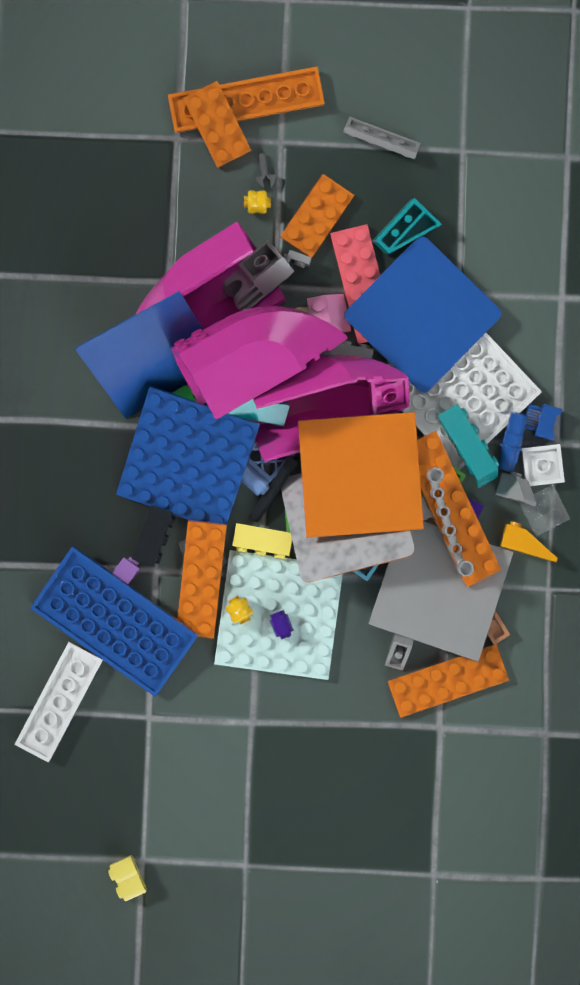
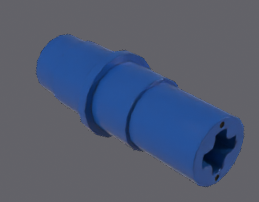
M518 412L510 413L507 430L505 431L503 442L500 443L501 450L498 458L499 466L497 468L514 472L519 453L523 449L521 445L528 415Z

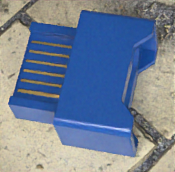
M529 404L526 411L528 416L524 429L534 431L533 436L553 441L555 435L552 430L556 416L562 413V409L543 404L541 407Z

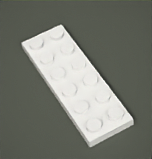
M68 642L14 745L49 762L103 660Z

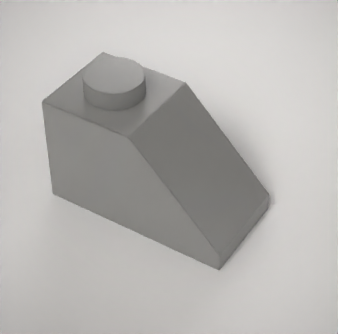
M513 471L510 474L502 473L495 495L536 506V500L529 481L521 478L522 474Z
M394 633L385 666L403 671L414 640Z

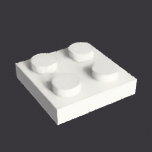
M560 444L522 449L524 478L529 481L530 486L565 482Z

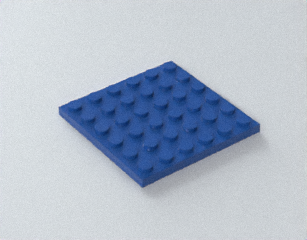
M150 386L116 495L147 506L154 505L171 511L173 515L187 520L228 524L260 424L229 415L228 413L216 420L207 405Z

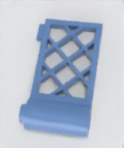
M255 442L252 451L259 450L255 448L257 446ZM262 456L261 461H252L249 458L241 482L257 496L259 494L263 496L269 489L268 484L277 475L287 458L285 460L274 459L267 462L263 461ZM263 463H275V471L271 476L264 471Z

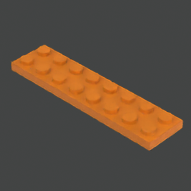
M318 66L220 85L237 122L325 105ZM199 89L168 94L175 133L198 129L183 97Z
M433 431L417 439L421 493L448 548L450 543L447 535H444L442 532L444 524L442 518L436 514L438 506L436 499L430 495L432 487L427 479V472L430 468H440L444 473V478L439 482V487L443 489L445 505L450 509L449 518L451 524L456 528L455 536L457 543L462 546L463 560L470 561L474 566V571L470 576L460 575L465 586L469 587L500 571L501 568L437 431ZM439 490L435 491L436 497L439 496ZM444 508L441 510L442 515L445 514ZM451 527L447 528V533L449 534L451 532ZM456 545L453 546V552L457 550ZM451 554L452 559H453V561H454V563H455V565H456V567H457V564H456L454 555Z

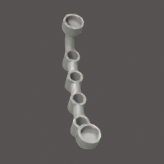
M432 467L427 472V479L432 487L430 495L436 499L438 506L436 514L442 518L444 524L442 532L444 535H447L450 543L448 551L454 555L457 572L462 576H470L474 571V566L470 561L463 560L462 546L457 543L455 536L456 528L451 524L449 518L450 509L445 505L443 499L444 491L439 487V482L443 480L444 473L440 468ZM439 490V496L436 497L435 491ZM443 508L445 509L444 515L441 514ZM451 527V532L448 534L447 528ZM456 545L457 550L453 552V546Z

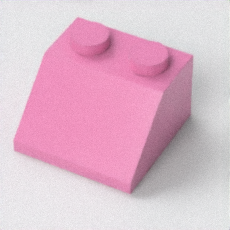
M344 294L307 298L310 314L330 323L343 333L351 332L350 323L345 319L347 306Z

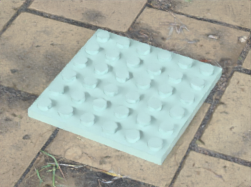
M230 550L214 664L328 680L343 574L306 583L301 579L297 559H281L269 555L264 556ZM238 595L240 599L246 597L249 606L254 611L250 615L251 620L240 625V622L233 623L226 611V606L230 605L228 601ZM284 610L285 614L289 616L294 631L291 632L292 636L281 640L280 636L276 638L269 620H271V614Z

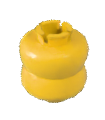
M250 190L248 191V196H244V208H248V213L265 214L267 213V208H271V196L267 197L265 190L258 192Z
M238 595L228 601L230 605L226 606V611L233 623L240 622V625L251 620L250 615L254 611L249 606L246 597L240 599Z

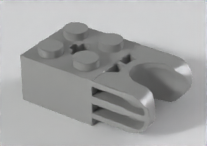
M266 240L252 254L238 264L240 268L223 282L222 288L228 296L234 297V304L239 310L243 311L252 308L262 298L272 292L294 270L274 246Z

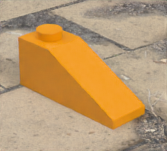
M512 521L510 524H505L499 544L500 547L557 562L558 558L531 533L521 528L522 524Z

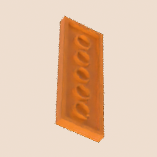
M188 520L177 619L199 634L198 637L214 639L227 524Z
M497 644L482 649L478 662L458 656L387 682L398 714L402 718L509 681Z

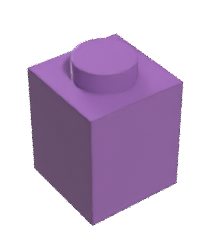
M123 557L113 571V574L127 584H130L141 568L137 566L139 562L132 560V557L128 559Z

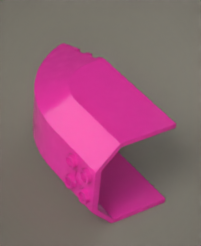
M235 222L179 258L151 289L136 314L178 291L186 300L203 329L232 314L240 312L241 310L234 304V297L228 296L222 287L223 282L240 268L238 264L257 249L241 224ZM279 285L252 308L278 306L285 302L286 298Z
M264 306L237 312L204 330H196L191 334L192 337L175 342V346L171 350L195 399L199 403H207L214 418L217 420L307 368L306 363L311 359L317 361L321 358L319 354L326 350L331 351L348 338L346 334L335 326L310 313L289 307Z
M324 354L320 355L321 358L317 361L311 359L306 363L307 368L253 398L257 409L289 401L290 404L284 426L251 420L260 424L255 443L263 461L267 462L300 452L298 421L396 414L410 407L408 376L383 362L355 355Z

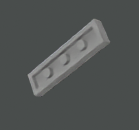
M349 117L343 133L351 137H357L370 144L381 146L388 151H394L402 154L404 157L415 159L421 144Z

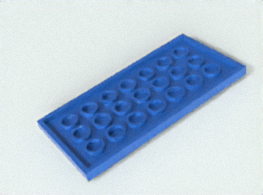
M74 545L30 607V609L154 697L157 696L199 636L197 632Z

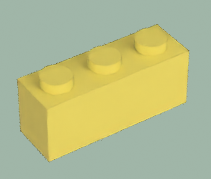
M236 523L232 546L236 547V551L247 552V549H252L258 555L266 556V552L274 553L273 557L285 559V555L289 556L292 536L289 532Z

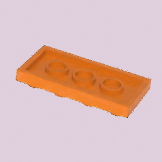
M218 81L183 97L217 168L251 151Z
M322 174L280 238L306 256L313 257L354 198V194Z

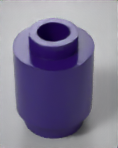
M284 610L271 614V620L269 621L276 638L280 636L282 640L292 636L291 632L294 629L288 614H285Z

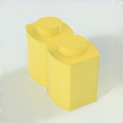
M132 855L110 864L108 873L111 880H115L118 885L116 891L120 899L123 898L124 901H128L147 892L144 880Z

